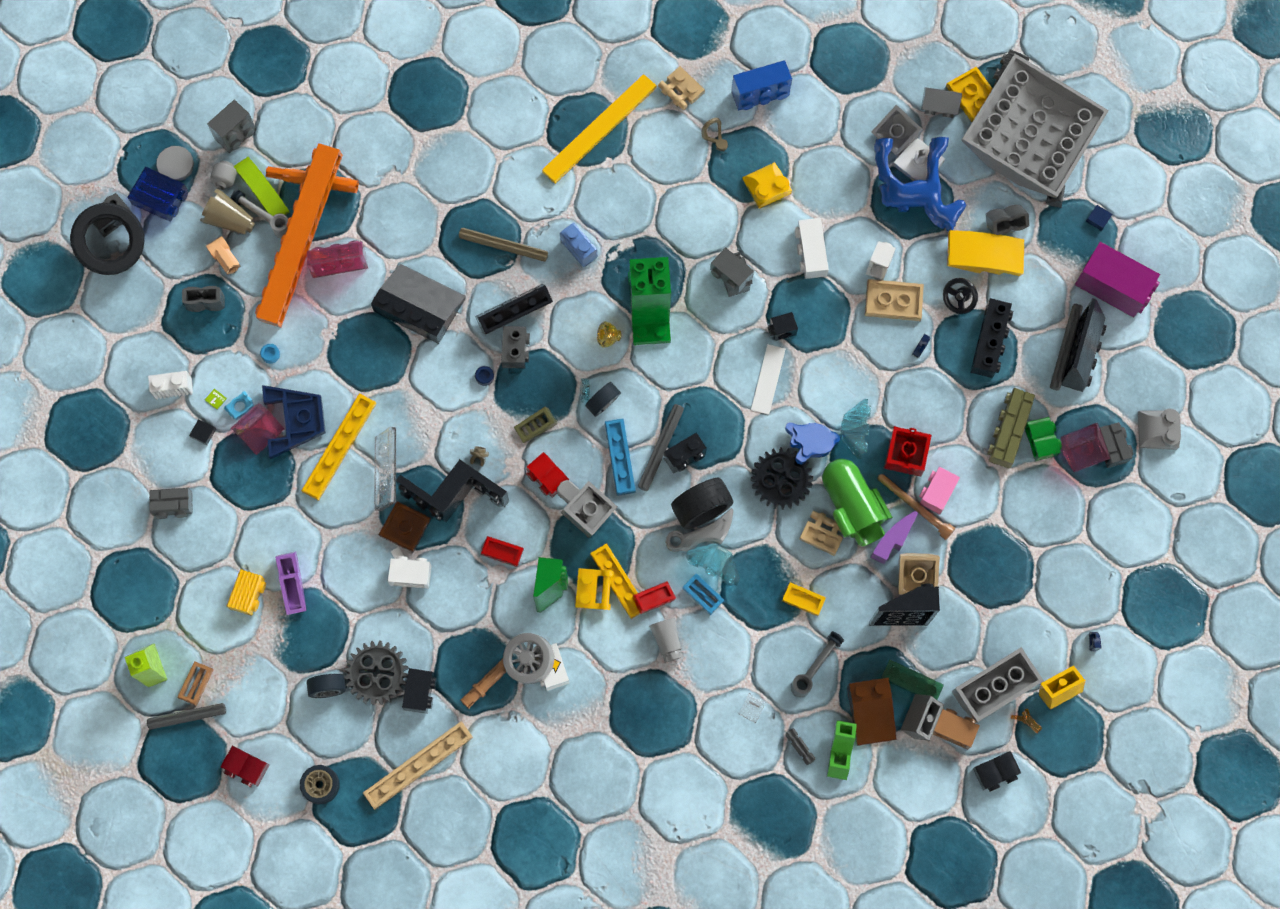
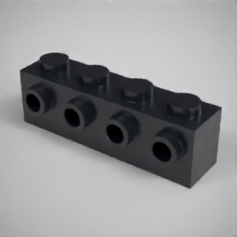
M989 299L970 373L993 378L995 373H999L1001 362H998L999 357L1003 356L1005 350L1003 340L1004 338L1007 339L1010 329L1007 327L1008 321L1011 322L1014 312L1011 310L1012 303Z

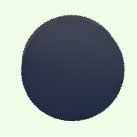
M481 366L475 372V379L482 386L490 385L494 380V372L488 366Z

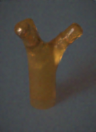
M1027 708L1022 712L1023 716L1011 715V719L1024 722L1036 733H1039L1042 729L1031 717Z

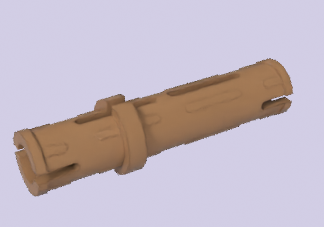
M503 658L460 699L468 709L479 698L484 697L488 689L506 673Z

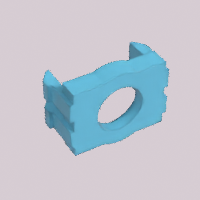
M244 391L228 405L224 406V409L233 419L237 420L254 407L253 400ZM237 402L245 404L243 411L238 412L234 409Z

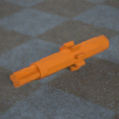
M269 166L266 168V177L280 179L300 185L306 179V171L281 169ZM335 176L331 190L357 193L359 181Z

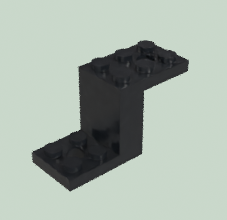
M460 459L432 496L402 475H399L396 479L398 490L401 491L400 494L407 500L412 498L423 511L425 509L429 510L433 518L438 521L443 520L446 523L473 486L476 492L481 495H488L490 497L489 500L497 506L501 504L506 507L509 502L506 490Z

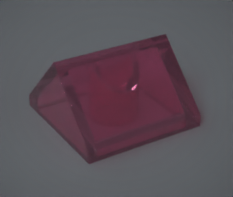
M260 403L255 405L231 427V430L256 455L268 445V439L276 438L285 430L270 411Z
M1098 423L1061 436L1062 453L1073 472L1110 459Z

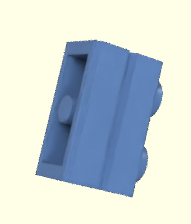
M575 223L570 224L559 233L560 241L582 267L587 266L598 257L597 248L591 244V241Z

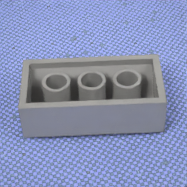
M1021 647L959 685L952 693L962 709L976 722H979L1044 680Z

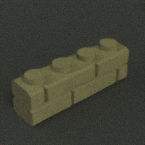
M1013 388L1011 393L1007 392L1004 403L1007 404L1006 408L1001 410L998 418L1001 421L1000 426H996L992 436L996 438L994 445L990 444L987 455H990L989 462L1008 469L1012 467L1035 398L1034 394L1017 388Z

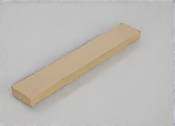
M462 721L364 791V796L373 809H377L473 738Z

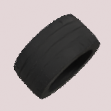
M717 477L701 482L686 490L672 501L671 507L681 526L688 530L718 517L729 509L734 502L725 483L721 478Z

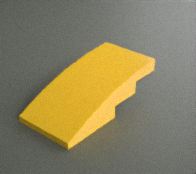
M950 230L948 231L947 266L979 274L985 271L998 275L1007 273L1021 276L1024 274V239L992 233Z

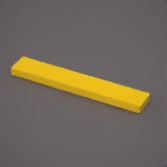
M360 393L358 394L301 491L318 501L320 500L376 405L375 401Z

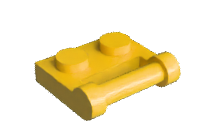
M579 568L575 607L610 610V585L614 571ZM598 576H603L601 603H596Z

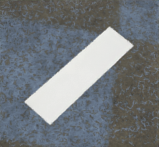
M767 344L751 408L752 411L770 414L785 348Z

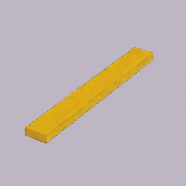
M643 74L542 169V173L556 184L657 88V85Z

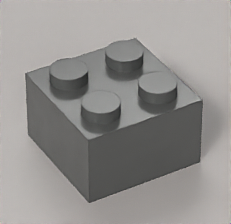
M235 99L207 123L214 139L228 153L238 149L241 143L246 138H250L256 130L250 114Z

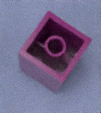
M1099 242L1077 279L1075 286L1134 318L1137 313L1141 314L1148 305L1153 292H1155L1160 284L1157 280L1161 274Z

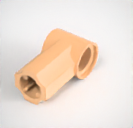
M222 236L206 245L210 254L215 260L217 259L227 275L233 274L238 270L240 264L231 253L230 247Z

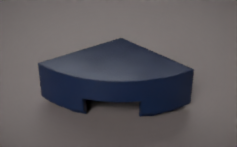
M923 335L912 355L917 358L921 356L930 341V336Z
M1089 632V650H1100L1102 646L1099 633Z

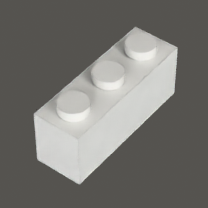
M821 218L799 220L798 226L795 227V237L799 238L800 243L797 244L798 255L802 257L800 271L804 273L805 279L827 277L829 269Z

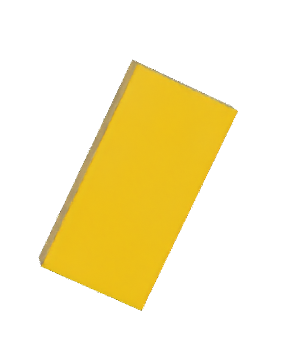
M790 582L782 602L819 616L826 597Z

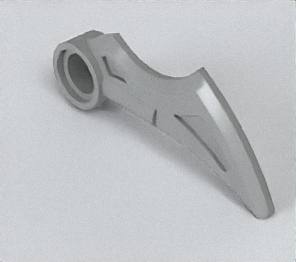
M729 509L711 524L686 534H682L679 531L670 532L665 542L667 548L673 552H692L697 545L707 541L716 542L721 545L730 529L733 509ZM676 536L680 538L681 544L673 546L670 543V539Z

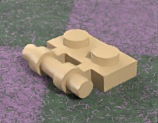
M681 66L667 77V81L670 84H666L664 81L658 84V87L662 90L661 92L665 96L668 95L673 100V104L676 107L679 106L682 110H685L688 106L684 101L688 100L693 104L705 93V89ZM676 89L681 95H677L673 90Z
M813 510L810 517L817 521L815 524L810 521L807 522L799 540L835 556L843 537L837 535V532H841L835 520L826 517V514L822 512L818 513ZM822 523L832 527V530L829 531L822 528Z

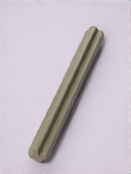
M461 228L459 232V238L544 262L548 258V252L542 249L466 228Z

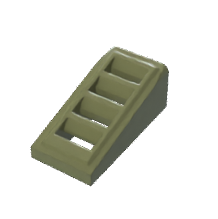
M544 407L514 426V429L522 442L526 443L558 423L549 408ZM545 415L549 422L546 423L542 416ZM539 419L542 426L539 427L535 420ZM530 423H532V425L536 429L534 432L529 426ZM524 426L529 433V435L527 436L522 429V427Z

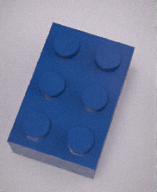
M783 60L733 75L731 93L738 111L749 110L753 106L760 104L766 105L776 99L783 100L790 95L792 77L786 61Z

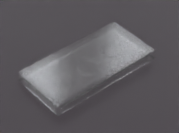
M389 427L375 437V511H383L396 503V427Z

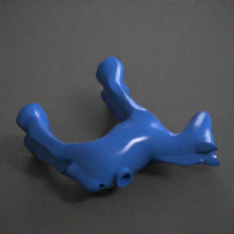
M935 137L931 139L927 157L926 180H916L905 184L900 182L891 173L888 166V155L893 147V139L880 138L875 140L874 151L876 153L875 161L878 167L879 180L884 182V184L878 186L882 193L883 205L898 208V212H908L911 207H923L935 226L942 229L945 228L947 231L954 229L956 222L966 208V203L964 200L959 199L945 206L941 201L938 165L939 158L948 147V137Z

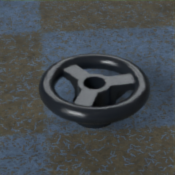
M954 278L943 289V301L950 311L956 314H967L976 307L978 292L974 284L969 280ZM957 283H961V284L966 285V286L960 287V288L957 289V290H955V289H953V288L951 287V286H953L954 284H957ZM948 293L955 296V299L958 301V308L951 304ZM972 297L971 304L965 308L964 302Z

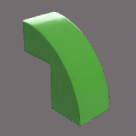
M837 720L831 745L827 777L847 780L857 724Z

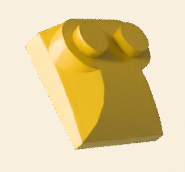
M775 162L742 177L759 209L792 194L789 180L783 176Z

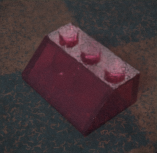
M354 240L348 244H333L326 248L315 247L307 251V266L312 277L318 278L368 269L363 241Z

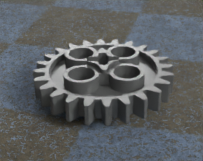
M379 640L377 646L371 641L370 647L363 643V650L357 647L358 654H350L353 661H346L350 668H344L345 672L349 673L344 678L345 680H350L346 686L348 688L354 687L351 690V694L353 695L358 692L356 696L358 700L364 697L363 702L366 704L370 699L372 705H375L376 700L379 701L380 705H383V699L390 703V696L397 699L396 692L403 693L400 686L406 685L403 678H407L408 674L404 673V671L409 669L408 666L403 665L407 662V659H400L403 653L401 651L396 653V646L390 649L389 642L383 646L381 640ZM372 658L373 663L371 666L366 667L363 665L365 659ZM390 659L393 661L390 668L383 667V663L386 660ZM379 669L382 673L392 672L394 673V676L378 674L377 677H375L373 673H360L359 671L366 670L376 672V670ZM369 677L371 679L368 686H361L363 678ZM384 679L390 680V685L387 688H381V682Z

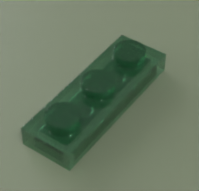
M890 659L881 676V679L889 678L890 683L913 694L929 695L938 700L944 684Z

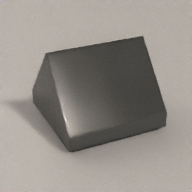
M1065 185L1057 198L1047 195V205L1062 208Z

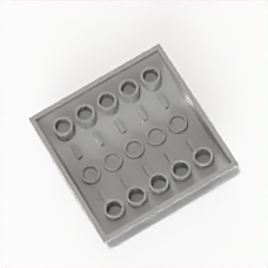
M1014 54L961 141L988 167L1017 185L1057 198L1109 110L1019 55Z

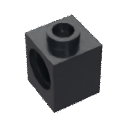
M792 312L770 319L768 331L775 341L797 335L798 327Z

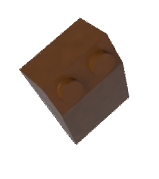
M889 678L849 683L847 692L852 720L854 724H857V746L897 740Z

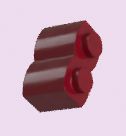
M232 745L220 767L225 769L223 772L225 775L233 779L235 776L242 778L241 783L252 787L253 784L259 786L270 765Z

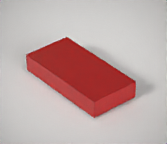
M487 536L481 555L518 567L524 548Z
M668 581L637 593L632 597L640 614L676 599Z

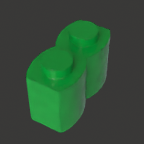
M1049 417L1026 423L1025 432L1035 461L1058 456L1060 450H1062L1060 439H1057L1054 434L1056 432L1055 423Z

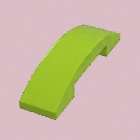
M249 157L234 165L238 175L245 181L267 213L272 216L289 213L288 208Z

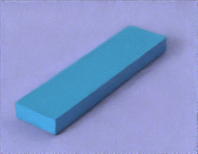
M624 419L605 421L616 494L619 496L636 493Z

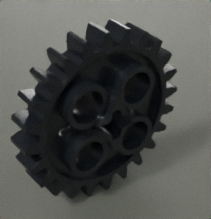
M780 447L778 453L773 448L771 455L766 451L764 454L765 458L759 456L758 460L760 463L755 462L754 467L756 469L751 471L755 476H752L750 481L756 482L752 485V489H758L755 492V496L761 494L760 502L766 499V506L774 503V509H776L777 505H780L781 509L784 510L786 504L791 509L793 502L798 506L799 499L804 501V494L809 495L810 493L807 488H812L813 485L811 482H808L813 480V476L808 475L812 472V468H806L809 462L798 464L795 460L797 451L790 454V448L787 449L786 453L783 452L782 447ZM778 462L782 464L783 468L775 469L773 464ZM795 471L799 473L800 477L792 478L790 473ZM781 476H784L785 479H783L782 482L779 481V478ZM771 479L774 484L768 486L764 483V480ZM788 488L791 493L785 495L781 492V489Z

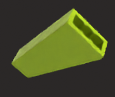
M154 643L136 650L125 657L130 675L147 687H152L167 680Z

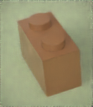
M946 708V710L942 709L933 735L968 750L972 747L980 725L976 724L974 719L966 716L962 718L957 716L956 711Z

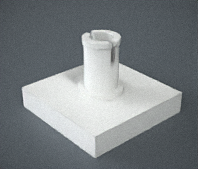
M919 138L915 139L894 161L893 166L912 181L926 180L929 146ZM942 156L939 158L938 168L945 161V158H943Z

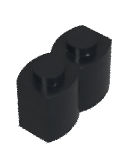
M1011 751L973 768L982 789H988L989 792L1000 788L999 783L1006 781L1009 784L1018 780L1017 775L1021 774Z

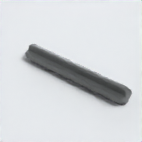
M224 703L148 718L147 727L149 729H156L226 714V706Z

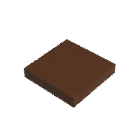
M396 501L378 535L413 553L431 518Z

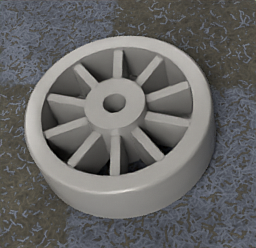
M522 633L512 638L505 647L503 664L508 675L514 680L526 684L538 683L551 672L554 665V651L550 643L542 636L533 633ZM518 645L520 646V648H521V650H522L521 653L518 652V651H515V648H516ZM513 653L519 655V659L512 660ZM521 663L516 669L513 664Z

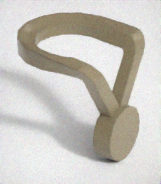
M717 117L710 119L702 127V138L716 143L717 150L725 151L728 148V142L722 139L721 121ZM713 123L718 125V140L708 137L706 132Z

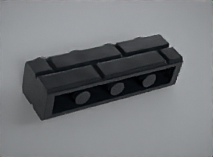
M540 284L519 294L518 297L515 296L484 311V313L476 315L475 318L482 333L486 335L552 303L553 300L546 285Z

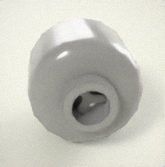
M220 161V163L214 164L210 180L215 184L216 188L225 190V188L233 186L237 170L232 163Z

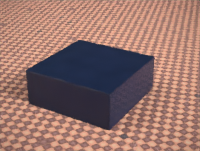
M1096 205L1086 222L1102 231L1113 214Z

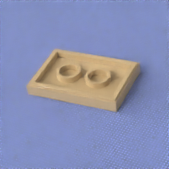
M868 279L865 316L921 321L924 284Z

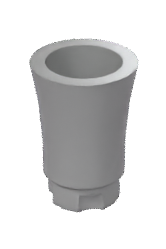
M675 618L663 620L649 626L665 663L683 657Z

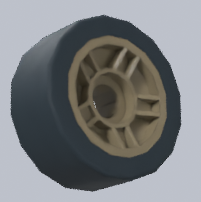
M314 765L308 768L300 779L302 795L308 801L315 804H326L332 801L340 788L337 774L331 768L324 765ZM316 782H323V787L318 788Z

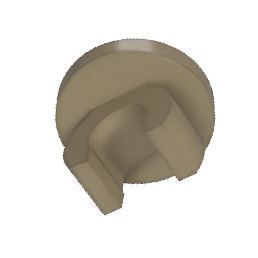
M475 446L474 449H470V454L473 455L470 459V464H474L475 458H479L481 460L480 466H483L486 462L485 457L489 456L486 448Z

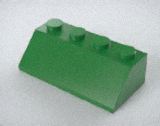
M538 558L533 593L537 612L545 610L563 596L564 590L567 591V566L563 565V560Z

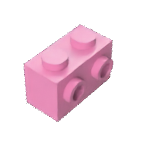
M939 466L937 472L932 471L928 478V481L931 482L929 487H924L919 495L922 498L920 505L940 515L960 477Z

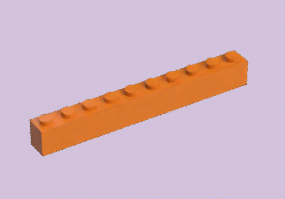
M318 143L317 148H314L312 152L313 160L306 169V179L300 185V196L294 202V212L292 217L288 219L286 235L284 234L281 238L282 246L275 255L274 268L268 274V285L264 287L262 291L263 299L255 311L256 318L261 322L282 327L343 157L339 149Z

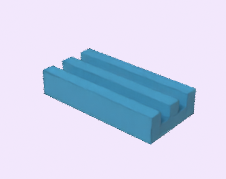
M697 574L682 588L710 615L724 602V599ZM696 580L717 600V603L707 596L694 581ZM689 586L696 590L713 607L710 608L689 588Z

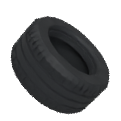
M99 203L82 211L74 221L70 234L71 247L77 260L88 270L102 275H115L131 268L140 258L145 242L144 231L137 217L127 208L114 203ZM110 218L117 220L126 228L129 234L127 251L115 260L97 258L89 251L86 245L85 235L87 229L93 222L99 219Z

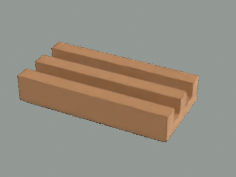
M194 661L177 698L197 706L214 669ZM199 667L200 670L198 672V675L190 689L188 696L185 697L186 691L194 677L197 668ZM206 670V673H205L204 678H203V680H202V682H201V684H200V686H199V688H198V690H197V692H196V695H195L194 699H192V697H193V695H194V693H195V690H196V688H197V686H198V684H199V682H200V680H201V678H202V676H203V673H204V671Z

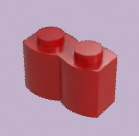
M544 452L526 467V475L532 482L536 481L540 484L539 489L545 496L549 494L553 498L557 494V488L560 483L569 480L565 473Z

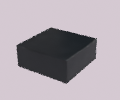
M198 419L189 436L208 445L216 428Z

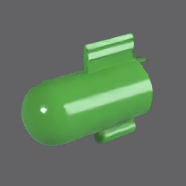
M836 459L827 464L822 474L823 486L836 508L833 511V517L844 538L849 536L855 538L859 546H866L882 538L885 532L881 525L893 517L878 489H869L858 467L850 460Z

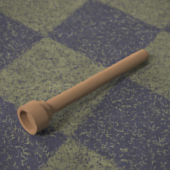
M880 474L878 476V480L939 529L938 532L943 539L947 540L954 532L955 527L950 523H942L885 475Z

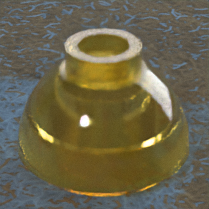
M604 321L599 325L597 340L602 348L610 347L616 341H620L621 331L617 330L612 323Z

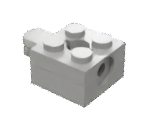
M569 480L563 481L557 488L558 496L567 503L561 514L588 538L598 530L618 507L589 481L581 490Z

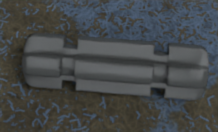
M792 728L786 732L785 736L789 741H792V746L800 757H803L805 764L809 765L815 761V757L812 752H809V748L801 737L797 736L796 730Z

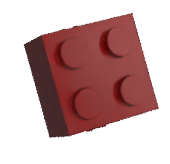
M894 426L890 435L884 469L921 477L925 471L932 435L918 432L915 428L905 429Z

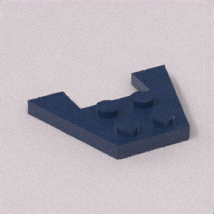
M262 385L264 404L283 403L287 437L268 439L270 459L326 433L321 395Z

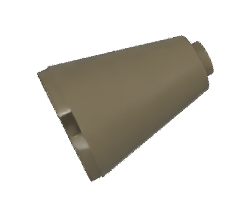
M216 189L214 192L217 195L215 198L212 196L209 198L202 212V215L205 217L201 218L200 221L241 234L251 233L255 226L254 218L223 191Z

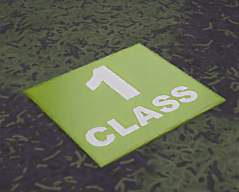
M213 389L205 398V401L215 409H218L227 398L216 389Z

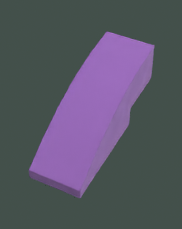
M914 511L897 522L883 536L870 558L885 564L892 548L900 551L918 512Z
M296 551L277 555L275 558L286 614L306 611Z

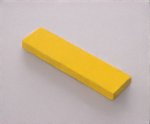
M606 543L591 552L590 555L599 570L614 571L610 587L630 619H633L640 614L632 598L638 592Z

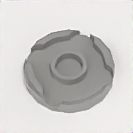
M171 146L159 154L156 166L160 175L165 180L179 182L191 175L194 160L186 148Z

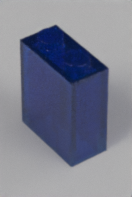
M145 166L127 198L132 205L171 222L173 217L177 216L181 203L187 199L188 190L184 183Z

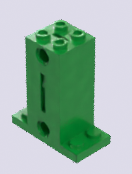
M668 257L629 259L628 280L633 345L671 343V285Z

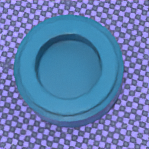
M266 344L261 348L260 355L264 362L272 364L280 358V351L276 345Z

